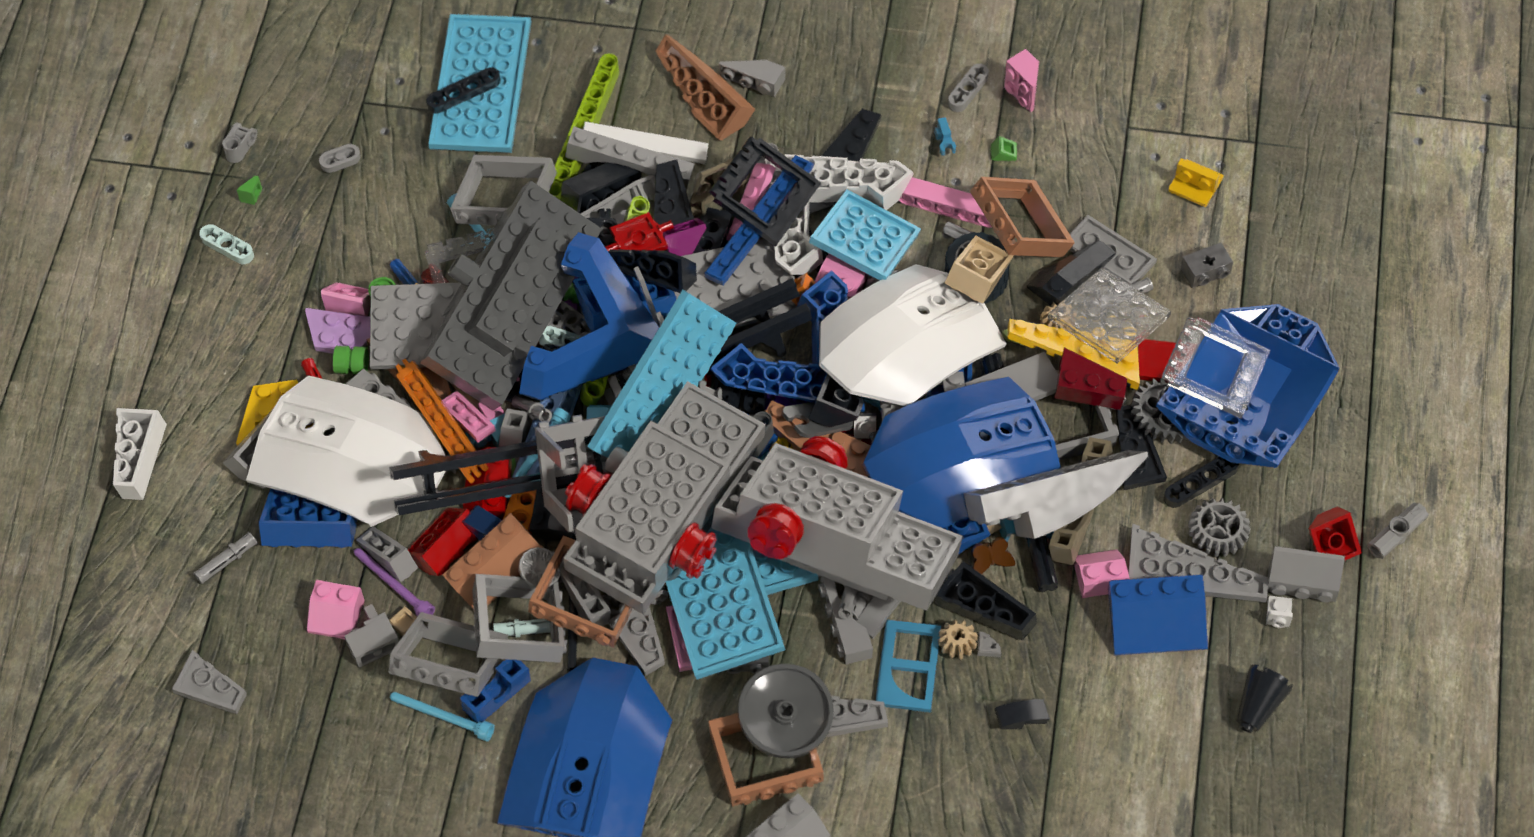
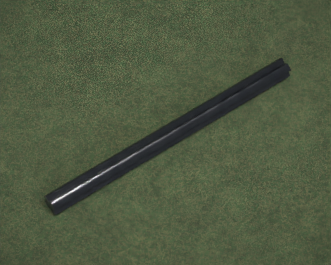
M995 352L992 355L989 354L983 357L982 362L986 375L1004 368L1001 354ZM1000 428L1004 434H1009L1008 430ZM1046 534L1035 539L1026 537L1039 591L1044 593L1048 590H1056L1058 588V580Z

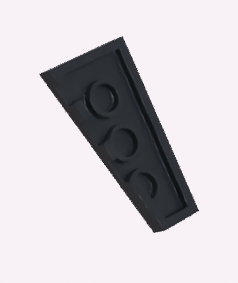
M861 109L822 156L847 158L848 161H860V159H863L881 121V114Z

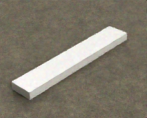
M585 122L584 130L688 162L706 163L708 143Z

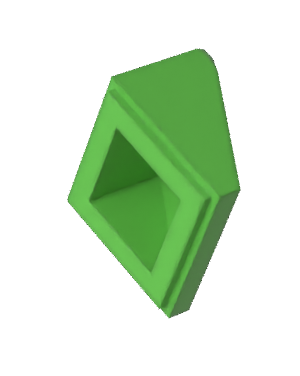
M999 136L991 143V160L1016 161L1017 143Z
M254 176L237 189L239 200L243 203L255 205L262 191L259 177Z

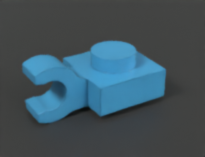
M946 117L939 118L937 128L934 130L936 139L941 141L940 154L945 156L946 148H950L952 153L955 154L956 144L951 138Z

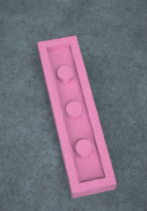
M756 163L740 203L750 210L756 207L768 190L776 169L774 166ZM734 217L726 238L727 241L732 238L742 225V222Z

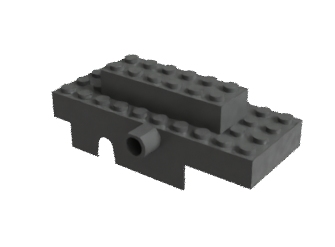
M528 182L522 187L513 204L503 212L489 238L492 237L491 241L478 254L476 260L473 261L461 253L450 267L447 274L460 282L461 285L444 312L443 316H446L420 363L493 411L500 407L520 375L530 347L537 345L575 276L565 274L561 266L568 244L578 232L597 238L602 228L534 182Z

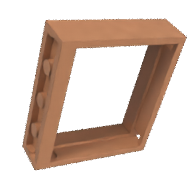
M981 177L970 190V193L1009 255L1064 257L1074 245V240L1035 180ZM997 197L1021 199L1045 238L1022 237Z
M563 535L529 601L528 612L536 618L546 619L560 628L565 627L574 631L579 636L589 637L601 645H608L614 648L630 616L631 607L625 605L612 631L542 601L563 558L576 541Z
M738 713L708 721L710 735L732 806L743 803L748 805L751 801L758 799L767 800L783 792L785 794L793 793L798 788L805 786L814 787V784L824 781L823 768L815 749L809 753L813 768L736 789L721 737L742 731Z

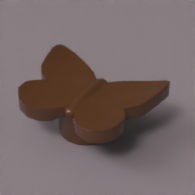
M998 537L992 543L986 542L974 545L971 550L972 555L975 557L972 568L983 574L990 565L1015 566L1016 563L1012 554L1006 550L1008 542L1004 538Z

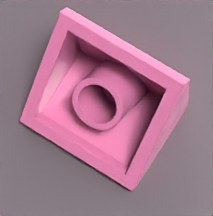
M336 282L321 290L326 311L368 316L371 309L368 289Z

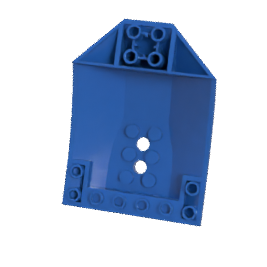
M1274 304L1221 309L1198 348L1158 401L1156 407L1192 443L1227 461L1277 468L1322 401L1339 371V366L1318 323L1288 308ZM1236 405H1242V406H1244L1247 410L1241 412V411H1238V410L1235 408V406H1236ZM1226 421H1232L1235 424H1229Z
M1010 377L943 392L909 404L886 415L862 464L868 478L903 490L898 512L941 528L969 518L964 493L1061 468L1054 437L1036 402ZM1000 428L1008 430L1009 434H1004ZM984 432L988 434L990 440H982L979 437V433Z
M592 657L536 693L513 761L498 819L499 825L557 837L642 836L657 771L673 720L638 666ZM579 758H586L589 762L587 769L584 771H579L575 768V762ZM574 781L582 783V789L578 793H572L569 790L570 784Z

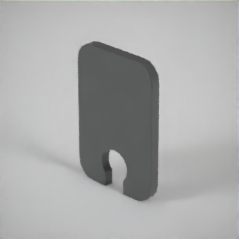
M814 402L786 406L782 410V416L787 422L793 421L795 418H800L807 422L806 425L798 424L794 426V430L805 438L850 430L853 426L852 421L829 428L809 420L815 405Z

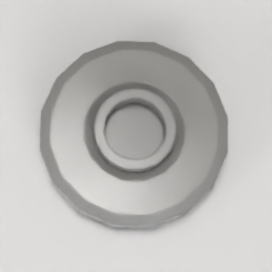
M539 547L525 552L519 561V572L522 579L530 586L536 588L554 553L546 548ZM558 570L549 587L555 584L560 577Z

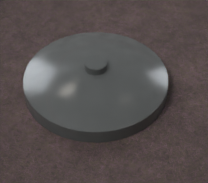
M777 664L762 669L747 682L740 696L738 717L744 735L758 750L772 757L784 759L797 758L812 752L825 740L833 722L834 705L827 686L815 673L798 665Z

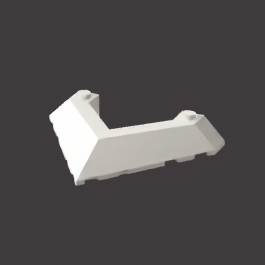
M785 154V156L790 160H792V158L795 156ZM797 155L813 163L814 168L809 174L819 180L821 184L777 246H774L776 263L791 275L809 274L823 263L822 249L809 243L810 202H837L847 189L888 210L901 198L913 176V172L899 161L890 160L889 163L877 162V159L848 161L847 158L804 157L803 155ZM765 159V164H771L776 168L768 187L769 190L782 173V170Z

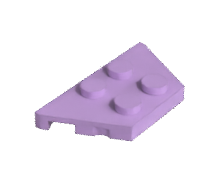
M310 308L305 309L315 351L334 353L336 345L349 346L351 350L354 346L365 347L368 345L366 339L370 338L371 317Z

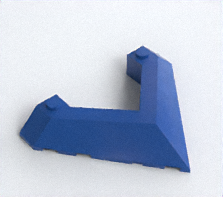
M578 232L568 244L561 266L565 274L586 280L608 324L553 352L531 346L523 366L519 392L521 395L544 400L549 398L550 395L571 390L585 382H592L627 369L626 367L637 365L659 329V326L599 238Z
M831 270L801 295L797 307L806 303L812 316V363H809V365L781 360L778 362H768L766 359L756 358L741 343L713 365L710 371L725 386L815 403L827 376V372L819 366L820 323L838 306L848 300L847 285ZM864 404L861 409L862 412L865 411Z

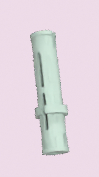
M514 619V622L493 623L494 631L508 634V636H516V638L520 637V635L550 632V621L546 619L527 621Z

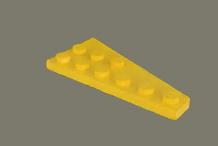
M1009 319L1008 339L1030 348L1040 347L1047 351L1046 354L1053 357L1055 354L1062 356L1065 347L1126 377L1127 382L1131 384L1130 387L1138 390L1140 378L1138 345L1136 343L1111 339L1105 336L1090 335L1086 332L1070 331L1065 328L1049 327L1044 324L1029 323L1023 320Z

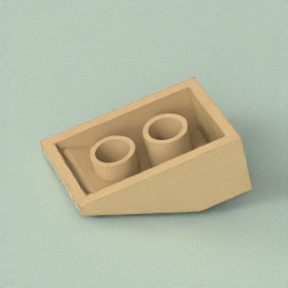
M975 236L953 263L945 284L949 285L953 290L960 291L972 300L983 304L1008 267L1013 255H1009L999 247Z

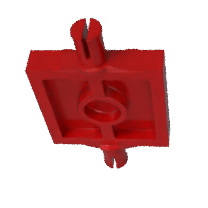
M649 212L610 227V233L615 243L605 248L607 251L610 249L667 250L668 244L663 237V232L674 229L673 223L669 220L659 225L653 220Z

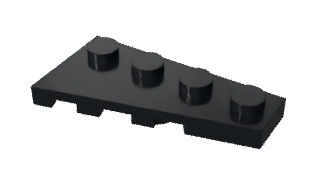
M1130 405L1122 406L1121 410H1116L1120 452L1127 450L1148 452V457L1124 481L1123 491L1166 482L1167 479L1151 434L1145 435V428L1138 429L1140 422L1133 421L1135 415L1131 414L1133 407Z

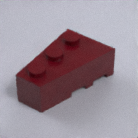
M1064 347L1060 359L1055 398L1121 410L1125 398L1127 378Z

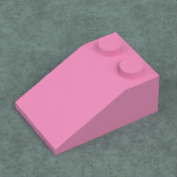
M828 254L815 282H818L832 270L847 285V298L850 299L862 291L868 274Z

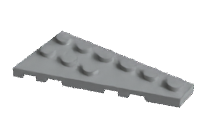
M1132 524L1128 572L1130 579L1203 575L1205 596L1266 602L1268 594V577L1243 567L1239 569L1227 564L1228 561L1220 558L1219 560L1207 556L1208 553L1175 540H1167L1160 537V534L1152 531L1150 533L1140 529V526Z

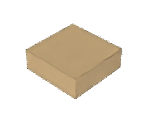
M404 606L389 621L393 629L403 637L417 616Z

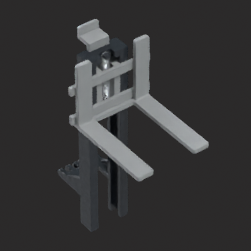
M637 266L634 268L651 316L660 328L664 319L660 312L656 313L644 278ZM793 278L718 311L736 322V324L752 317L760 320L761 323L727 338L713 363L720 361L741 343L746 348L762 342L774 348L779 357L786 355L781 333L812 320L810 309L805 303L771 319L767 310L800 296ZM637 365L626 367L627 369L614 373L615 376L607 379L610 388L604 391V395L609 405H613Z
M581 415L572 416V422L549 426L548 421L538 422L539 427H535L536 440L452 456L431 454L427 450H421L418 452L421 458L419 462L389 467L390 477L393 480L422 475L424 480L422 482L425 489L424 494L394 500L395 511L400 516L542 489L544 506L568 532L574 531L572 514L564 506L568 497L565 494L567 488L557 489L556 486L574 483L584 464L587 466L595 465L596 471L603 474L602 462H606L607 457L587 446L605 416L582 420ZM538 454L540 473L445 491H438L435 488L434 473Z

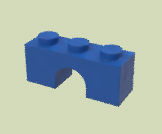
M506 659L495 668V677L482 689L478 697L464 694L460 698L463 711L474 722H483L531 681L528 667L520 660Z

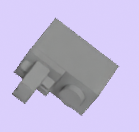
M372 604L364 607L368 620L364 621L365 626L353 629L344 636L359 668L390 654L399 643V639L385 612L378 615Z

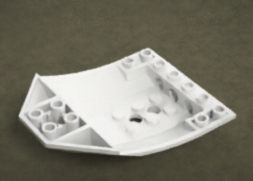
M915 264L857 293L821 321L819 366L849 394L907 406L914 403L929 390L960 369L1005 347L1007 343L985 303L982 304L974 301L969 296L960 291H955L945 284L949 273ZM918 310L927 311L928 314H921Z
M307 376L280 397L260 430L246 480L248 483L287 492L323 504L361 520L372 527L398 515L395 511L394 500L424 494L425 489L422 483L424 481L422 475L393 480L390 477L389 467L419 462L421 458L418 452L421 450H427L431 454L445 456V453L436 433L423 414L399 402L360 388ZM314 423L311 428L305 429L307 425ZM335 428L332 435H324L325 430ZM446 471L434 473L435 488L438 487Z

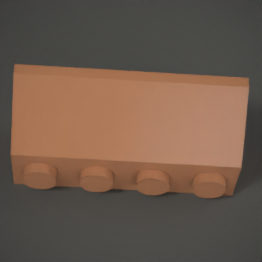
M510 513L450 567L443 576L473 608L472 588L476 574L520 577L519 561L523 554L529 549L542 548V546ZM487 596V606L497 597Z

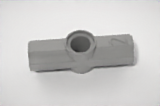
M1413 502L1399 516L1392 518L1389 525L1368 543L1367 547L1371 554L1376 558L1383 559L1397 545L1404 543L1407 536L1428 518L1429 514L1425 507L1420 503Z

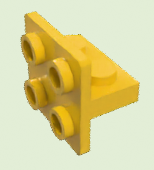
M1181 158L1177 164L1175 178L1170 184L1168 191L1198 205L1207 207L1224 175L1188 159L1184 160Z

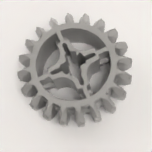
M1212 498L1210 504L1204 500L1201 506L1197 505L1195 507V511L1191 513L1188 522L1189 536L1192 537L1193 544L1199 543L1198 549L1205 548L1208 554L1215 552V557L1219 553L1226 557L1228 552L1234 555L1237 549L1241 550L1244 543L1248 541V534H1250L1249 518H1246V511H1240V505L1232 506V500L1224 503L1223 498L1219 502ZM1207 519L1209 521L1208 525L1203 529L1201 523ZM1235 526L1237 533L1231 536L1230 530Z

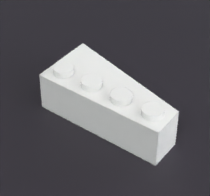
M117 408L118 424H116L117 443H115L116 460H114L113 486L122 499L143 500L167 424L158 410Z

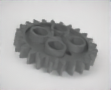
M1161 378L1159 383L1155 379L1152 380L1151 384L1146 381L1143 387L1139 386L1130 405L1133 407L1131 414L1135 415L1133 421L1140 422L1138 429L1145 428V435L1152 433L1153 440L1157 436L1160 437L1161 443L1165 439H1168L1170 444L1173 443L1174 439L1178 443H1181L1182 439L1187 441L1188 438L1156 407L1158 401L1173 381L1170 379L1168 384L1165 383L1163 378Z

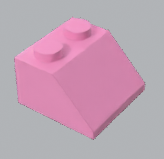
M1117 549L1077 555L1074 563L1082 598L1107 595L1109 581L1130 579L1125 559Z
M316 580L309 603L307 632L345 639V635L349 634L351 630L356 629L365 601L361 588Z

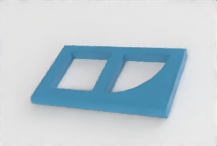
M895 620L886 621L875 701L884 702V706L889 708L931 712L941 626ZM896 632L933 636L930 662L893 658ZM891 669L928 674L925 700L914 698L903 692L894 682Z

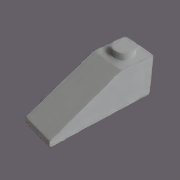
M374 526L356 539L357 543L382 568L400 582L410 577L418 569L406 547Z
M564 563L560 564L558 572L579 616L600 626L609 624L608 620L610 619L611 610L598 589L566 571Z

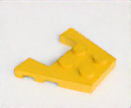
M297 379L253 386L236 441L237 446L275 407L280 397L298 384ZM314 423L307 425L305 429L311 428Z

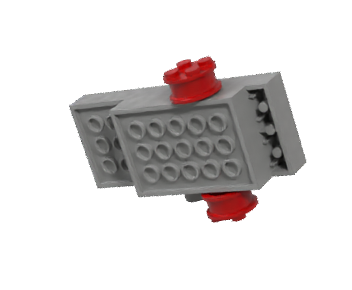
M687 381L659 423L656 424L650 421L629 452L620 447H616L611 452L606 461L605 470L613 475H603L596 471L595 465L587 466L584 464L578 473L576 481L574 483L571 482L565 491V494L568 496L566 508L570 511L574 509L583 514V518L575 528L576 541L563 558L564 569L643 615L675 568L686 572V576L689 579L693 577L698 579L703 572L704 563L707 559L711 560L716 552L714 545L717 540L715 533L711 532L708 534L701 529L764 438L765 424Z
M821 436L809 438L804 442L800 451L775 443L764 460L750 456L715 507L712 529L749 542L754 550L766 557L779 559L885 601L892 597L926 611L956 561L963 538L962 535L898 512L903 490L847 470L848 461L843 446L830 438Z

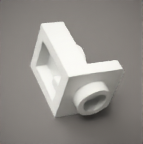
M860 413L858 419L854 421V438H869V434L876 431V413Z
M1269 596L1267 625H1273L1276 628L1290 627L1293 615L1291 613L1292 598Z

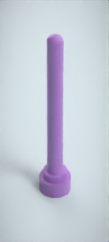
M356 548L354 550V555L414 607L417 617L421 612L434 614L435 607L431 603L424 600L420 601L362 549Z

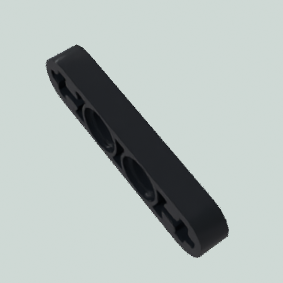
M489 67L431 93L426 98L427 108L431 113L438 114L489 91L500 84V73L496 68ZM472 83L478 85L475 89H469L467 86ZM452 92L460 93L459 96L455 98L449 96V94Z
M1222 457L1216 458L1167 487L1164 493L1165 504L1171 508L1182 506L1236 474L1239 463L1229 462ZM1225 462H1227L1228 464H1231V463L1233 464L1232 467L1229 466V465H1227L1226 467H1224ZM1212 471L1217 477L1215 479H1208L1204 473ZM1188 482H1195L1199 488L1191 490L1186 484ZM1173 494L1174 496H1176L1179 494L1178 499H1176L1175 497L1170 498V495Z

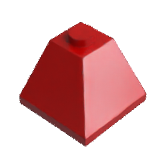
M1337 506L1318 514L1308 528L1315 552L1345 556L1344 561L1362 554L1351 513Z

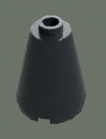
M1256 664L1251 665L1248 669L1236 720L1240 724L1239 728L1247 733L1259 731L1293 688V684L1287 685L1289 680L1286 677L1266 667L1263 671L1258 670L1259 665Z

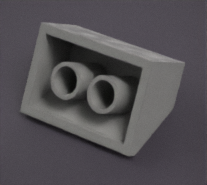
M1274 546L1268 568V592L1278 596L1291 595L1299 599L1312 598L1318 599L1321 602H1336L1345 556Z
M797 793L747 837H831L815 810Z

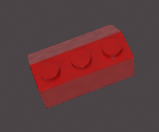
M486 447V448L481 449V450L490 449V448H496V447ZM512 459L486 463L488 470L485 472L479 466L478 469L482 475L476 477L472 472L471 475L475 481L470 483L466 479L465 487L511 478ZM501 496L464 503L463 508L468 509L470 512L475 505H478L503 520L510 497Z
M447 507L410 545L407 550L418 568L428 575H443L449 569L451 562L463 555L464 549L468 544L477 540L476 536L462 523L464 518L470 513L468 509Z

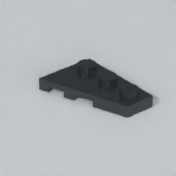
M678 160L657 164L653 220L659 225L671 220L673 225L694 219Z

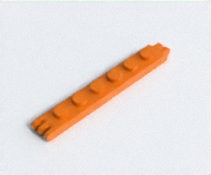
M405 358L402 360L405 367L398 363L395 366L399 371L396 376L449 454L452 456L476 451L415 361L412 360L409 363ZM486 464L460 468L466 479L473 483L475 479L471 473L473 472L476 477H480L482 474L478 467L480 466L484 472L488 470Z

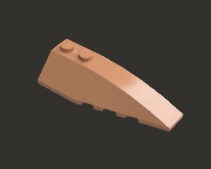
M665 35L655 52L666 70L673 76V82L682 91V97L691 106L693 115L721 141L744 127L755 111V108L702 60L672 37Z

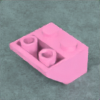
M1024 49L1006 61L1004 87L1009 94H1012L1018 100L1022 107H1026L1032 112L1035 104L1039 61L1029 51Z

